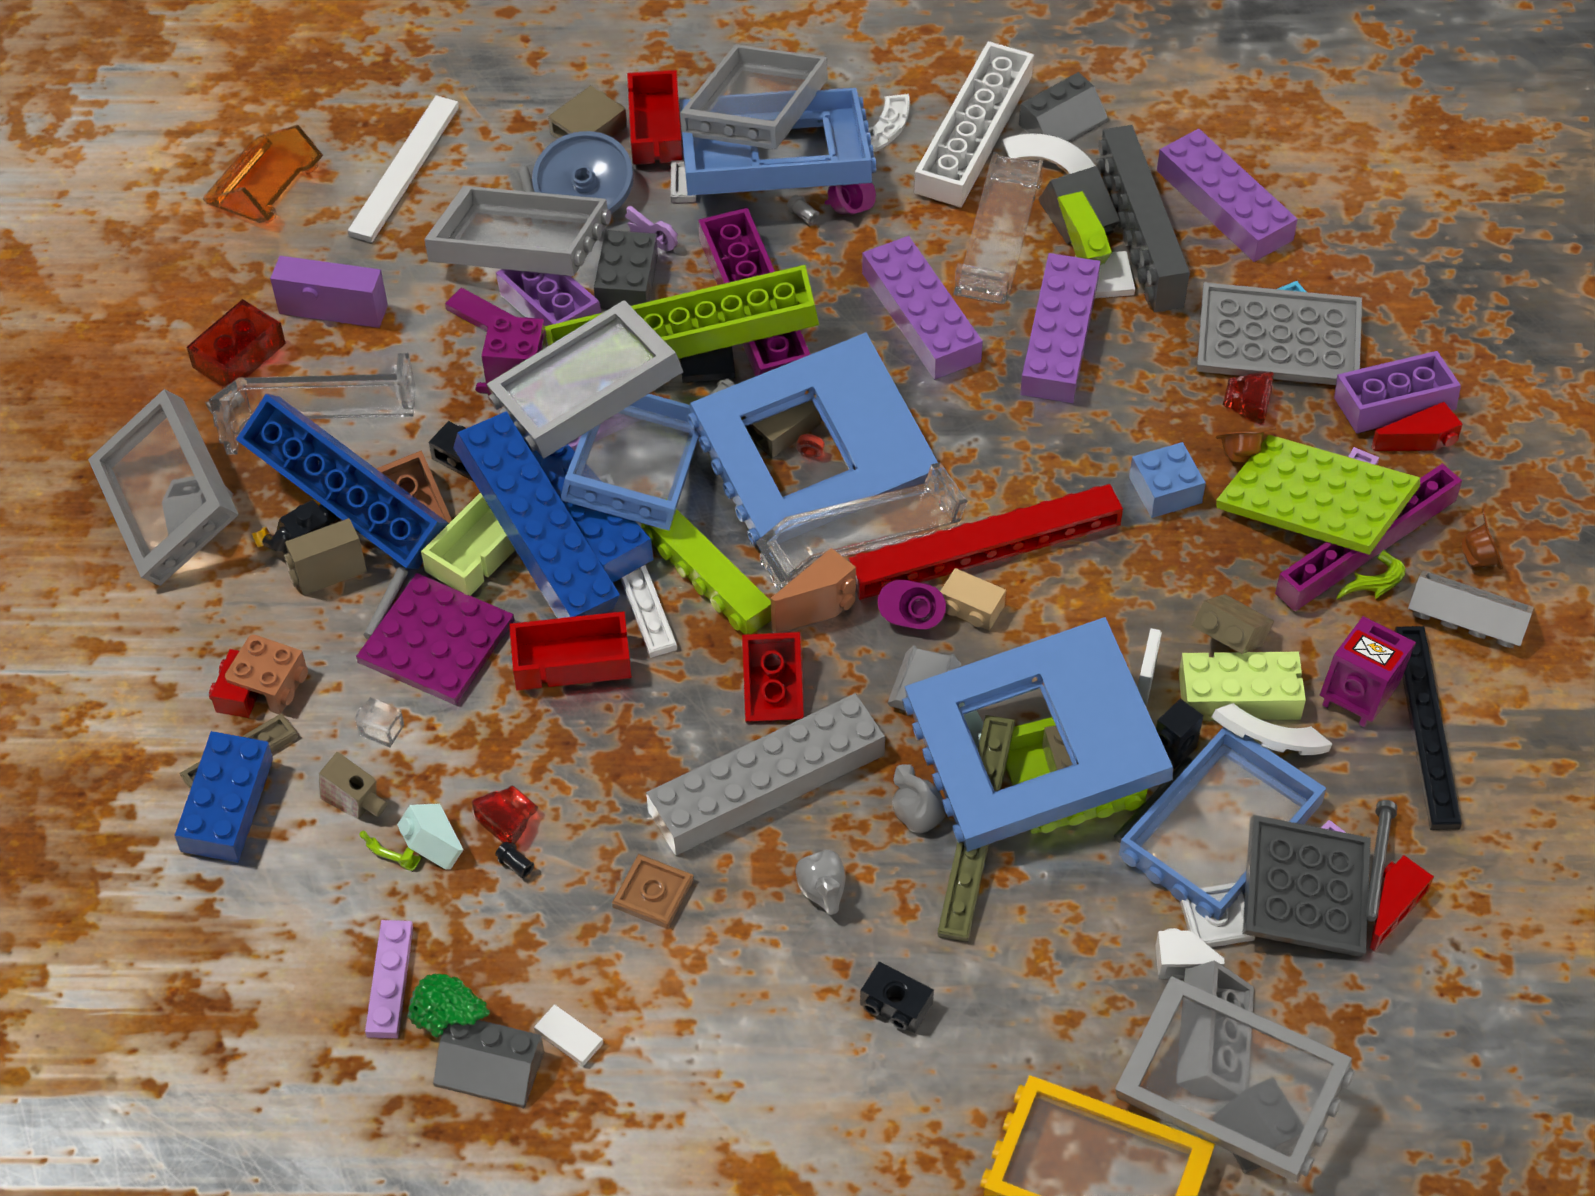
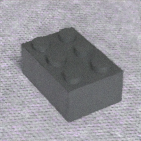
M605 230L594 284V295L599 300L600 309H610L623 300L630 306L650 302L658 258L656 233Z

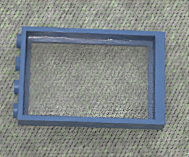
M602 381L599 391L611 383ZM647 394L581 435L564 480L561 500L669 531L700 437L697 430H693L687 420L690 405Z
M1223 727L1121 839L1118 855L1121 856L1127 865L1136 867L1145 873L1150 881L1168 889L1177 900L1184 901L1188 898L1189 901L1196 905L1197 913L1204 918L1206 915L1209 918L1214 917L1219 920L1224 915L1226 909H1229L1236 901L1237 896L1241 892L1245 893L1250 818L1253 815L1305 824L1322 804L1326 787L1267 748L1262 747L1261 744L1249 736L1244 735L1241 738ZM1235 883L1230 890L1206 893L1200 889Z

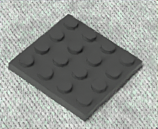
M1253 815L1249 821L1242 934L1362 957L1366 954L1367 919L1365 911L1369 891L1371 838Z

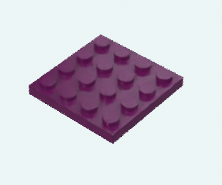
M416 573L357 654V662L456 706L509 630V624L515 621L514 614Z

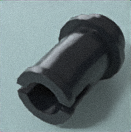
M506 841L496 850L495 855L498 857V862L500 864L505 863L520 878H525L533 870L534 863L517 850L515 843Z

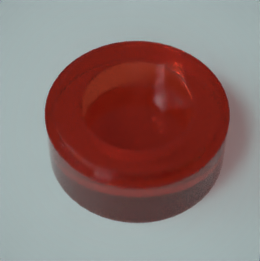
M803 434L798 438L796 449L804 456L815 458L822 455L825 443L815 435Z

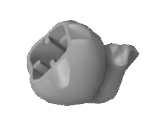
M911 765L897 766L894 774V783L899 788L892 799L895 816L913 832H928L942 822L946 816L942 803L943 797L937 791L934 784L915 776L914 768Z
M824 850L799 860L795 872L798 886L804 896L823 907L828 914H836L839 910V902L844 891L846 879L845 869L839 855L833 850Z

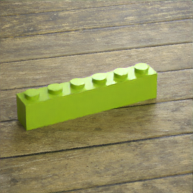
M677 509L669 531L641 523V528L651 538V543L658 549L661 557L664 560L669 559L675 565L679 575L683 578L687 577L692 582L695 590L700 595L704 594L710 600L713 608L718 613L722 612L728 618L729 623L735 630H740L744 635L753 634L771 621V600Z

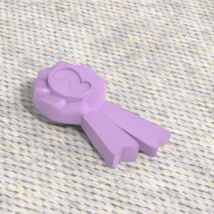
M632 206L626 208L627 214L625 217L630 220L627 223L630 227V232L656 233L658 248L666 252L676 247L678 244V234L670 224L663 221L653 224Z

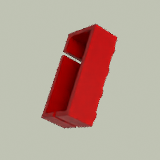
M677 70L627 73L633 165L655 164V160H660V163L682 160Z
M625 611L509 624L516 691L542 688V683H548V687L632 678Z

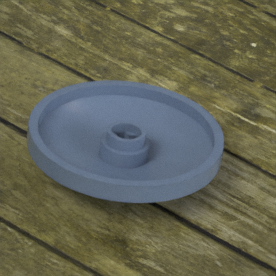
M592 131L574 132L553 141L539 155L532 173L534 192L606 199L607 208L611 214L618 210L626 201L634 182V171L626 149L614 138Z

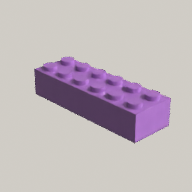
M1200 129L1159 150L1157 172L1253 262L1294 240L1298 219Z
M910 236L863 252V276L934 380L981 362L982 339Z
M1052 253L1048 254L1022 373L1020 395L1067 403L1074 402L1101 261Z

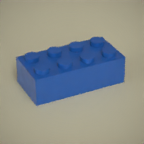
M210 732L174 835L180 852L239 863L273 761L269 742L219 732Z

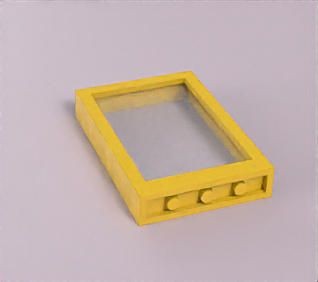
M1029 1075L1026 1085L1020 1084L1015 1094L1014 1103L1018 1104L1015 1112H1008L1002 1129L1006 1131L1004 1140H997L991 1156L995 1160L992 1170L986 1168L980 1183V1187L984 1188V1196H1198L1215 1143Z

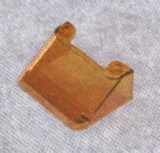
M299 125L261 135L243 150L205 194L203 200L211 206L257 223L264 222L267 224L277 216L276 209L272 206L300 172L312 173L318 167L317 162L322 158L323 154Z

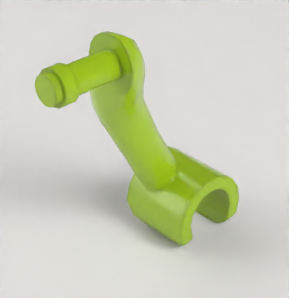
M366 831L359 833L360 837L366 841V847L374 854L396 861L406 870L413 871L422 858L421 856L413 855L414 851L409 847L406 848L403 854L382 847L374 837L370 838Z

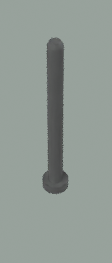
M1390 800L1379 801L1376 804L1375 810L1376 815L1379 817L1365 911L1366 919L1371 922L1375 921L1378 917L1391 819L1396 817L1398 809L1397 805Z

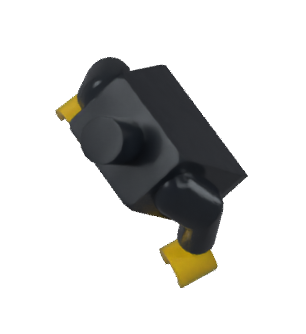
M314 499L299 505L295 510L282 516L279 519L274 535L269 533L267 527H263L260 531L251 534L257 547L265 546L277 552L283 551L286 554L288 553L286 541L331 525L330 523H334L338 519V516Z

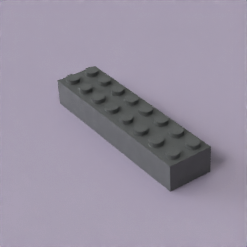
M1133 125L1103 129L1102 140L1098 141L1100 158L1096 159V166L1099 172L1102 173L1103 182L1120 221L1117 225L1119 228L1122 227L1124 231L1123 239L1125 246L1130 247L1131 262L1137 266L1138 281L1140 284L1143 283L1145 287L1146 302L1151 303L1154 313L1184 308L1190 271Z

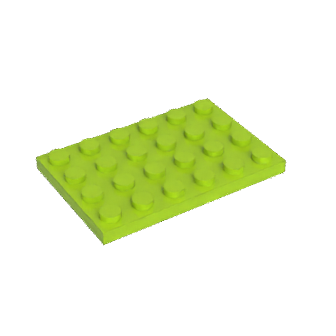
M1268 435L1262 442L1260 453L1250 457L1217 498L1216 503L1217 509L1370 555L1420 487V477Z

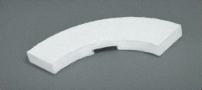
M909 94L884 96L885 106L880 120L875 126L868 127L871 145H873V153L889 145L905 127L909 116Z
M1021 134L1002 139L1011 164L1027 160H1046L1056 164L1068 175L1095 166L1082 150L1058 137L1044 134Z
M1234 703L1215 709L1212 715L1216 722L1239 737L1243 738L1244 735L1261 741L1262 747L1283 753L1285 749L1299 751L1300 755H1317L1329 752L1332 746L1329 740L1311 726L1306 728H1287L1274 725L1250 715Z

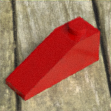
M1442 402L1375 430L1371 448L1374 451H1436L1445 446L1450 447L1458 441L1463 423L1448 405Z
M1405 855L1397 863L1391 861L1384 869L1378 917L1374 921L1369 947L1374 952L1428 893L1434 878L1433 875Z

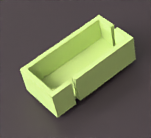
M480 492L421 551L425 572L449 587L471 596L484 582V576L489 577L515 551V548Z
M1216 652L1213 657H1209V653H1182L1178 672L1181 699L1204 715L1203 721H1215L1212 718L1215 709L1232 703L1260 720H1301L1306 698L1303 678H1301L1302 670L1299 652H1246L1243 654L1239 652Z

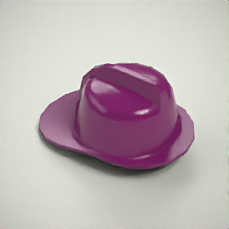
M873 183L829 186L828 199L824 203L825 205H831L838 214H857L873 207L876 201L875 187Z
M895 580L887 583L881 589L878 596V608L881 615L888 622L895 625L915 629H930L943 619L946 612V601L943 594L936 587L908 580Z

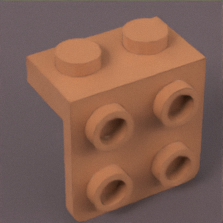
M250 635L226 672L225 678L228 683L265 695L270 712L281 714L284 708L291 704L299 683L305 681L308 668L302 650L258 635Z

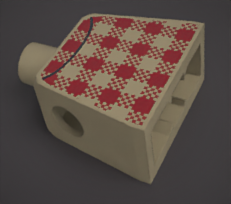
M339 752L334 754L319 773L320 799L356 819L361 818L366 810L377 817L384 812L388 802L376 795L375 778Z

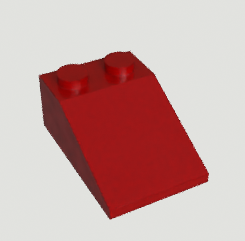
M801 633L742 635L745 722L800 720L804 718Z

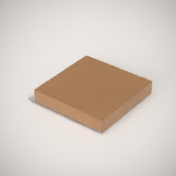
M638 854L612 902V907L668 929L694 881V876L688 872Z

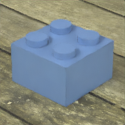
M1183 442L1132 457L1129 478L1151 518L1202 503L1206 483Z

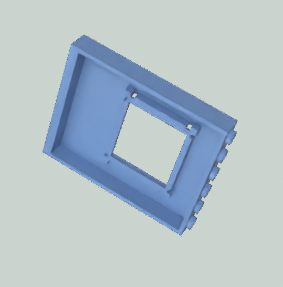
M857 88L818 90L814 99L792 127L824 126L829 155L759 160L758 147L696 138L693 137L692 133L681 131L687 196L872 183V173H876V159L873 153V145H871L870 132H868V121L866 120L865 108H863V97H858ZM795 92L720 97L717 105L711 112L775 121ZM691 99L679 100L680 112Z
M867 333L690 403L689 414H687L690 427L693 430L696 429L700 436L699 443L705 453L708 452L712 459L711 466L717 476L720 475L724 482L723 489L729 499L732 498L736 505L735 512L740 522H745L748 528L747 534L753 546L757 545L760 553L932 482L938 478L941 470L938 461ZM812 400L849 470L782 497L746 426Z
M1106 617L905 686L906 698L902 699L903 706L908 716L913 714L915 723L912 724L917 741L923 739L926 747L922 749L927 766L933 765L936 773L932 774L935 787L937 791L943 790L946 799H943L942 803L948 817H954L956 825L952 826L954 835L958 843H964L967 852L1173 780V766ZM1036 677L1037 681L1032 682V679ZM1040 688L1073 765L995 792L963 715ZM964 702L965 706L959 707V704Z

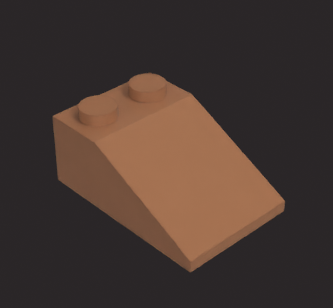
M422 450L376 468L448 523L452 521Z
M830 548L771 597L772 632L782 633L834 618L843 610H849L856 600V567L834 549Z

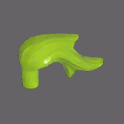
M1383 550L1377 559L1388 566L1387 570L1376 576H1363L1355 572L1354 576L1356 579L1346 584L1339 591L1336 599L1362 590L1374 591L1375 599H1377L1402 581L1406 568L1402 561Z

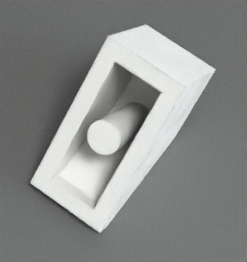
M1176 928L1158 931L1155 945L1158 979H1170L1171 976L1177 979H1184L1185 969L1214 960L1224 966V958L1191 931H1181Z

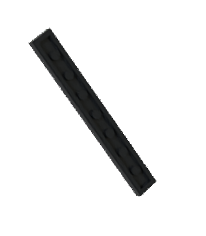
M1395 627L1394 632L1416 642L1402 679L1430 830H1458L1461 828L1462 822L1425 627Z

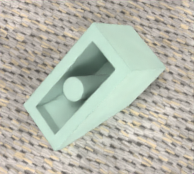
M440 804L409 805L397 824L410 849L446 870L453 867L463 851Z

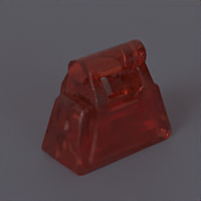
M1263 372L1229 378L1223 406L1231 408L1241 416L1263 425L1272 393L1274 373Z
M513 785L500 792L494 791L472 800L474 819L502 843L507 841L516 844L527 827L528 819L538 810V806ZM514 801L518 807L514 806L512 802Z

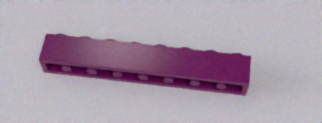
M1443 463L1420 478V487L1370 555L1326 542L1280 573L1275 594L1294 612L1380 554L1383 550L1454 503L1457 499L1462 480Z

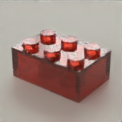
M242 299L186 348L192 368L223 388L226 386L229 388L234 386L236 388L282 348L286 341L281 322Z

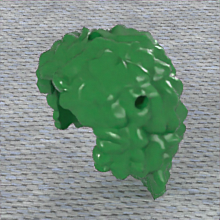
M432 974L421 979L419 985L412 992L407 1016L411 1023L416 1025V1028H426L428 1032H431L432 1036L438 1038L443 1034V1030L447 1027L448 1023L450 1025L455 1023L474 1025L477 1020L489 1016L490 1011L486 1008V1002L474 995L472 990L466 987L461 979L450 977L447 974Z

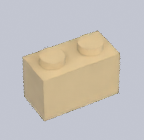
M957 568L953 570L940 591L946 601V614L957 616L975 627H982L989 631L1005 606L1006 589Z

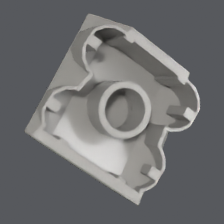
M913 645L905 654L888 700V705L905 710L902 699L906 698L905 686L959 668L961 662L953 653L949 656L917 649Z

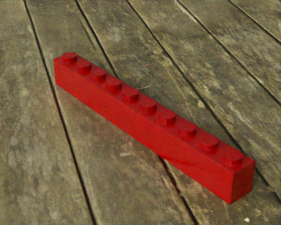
M1111 484L1095 486L1089 490L1075 494L1070 493L1058 499L1042 501L1026 508H1017L1005 514L989 516L986 519L973 523H964L952 529L939 530L920 538H911L899 544L886 545L881 549L867 553H858L848 558V561L856 567V593L859 600L879 595L881 589L887 583L895 580L921 583L949 575L955 568L961 571L1121 526L1123 507Z

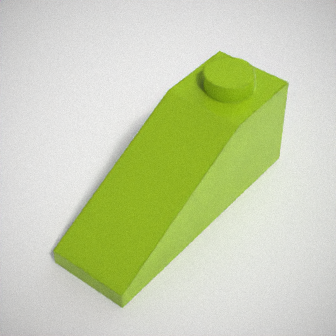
M1083 191L1059 196L1057 200L1076 257L1101 261L1100 265L1105 264L1112 251L1105 230Z

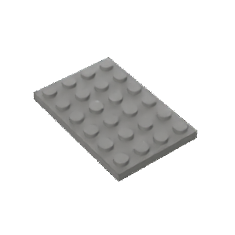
M1204 282L1196 371L1336 385L1337 374L1360 369L1362 297Z

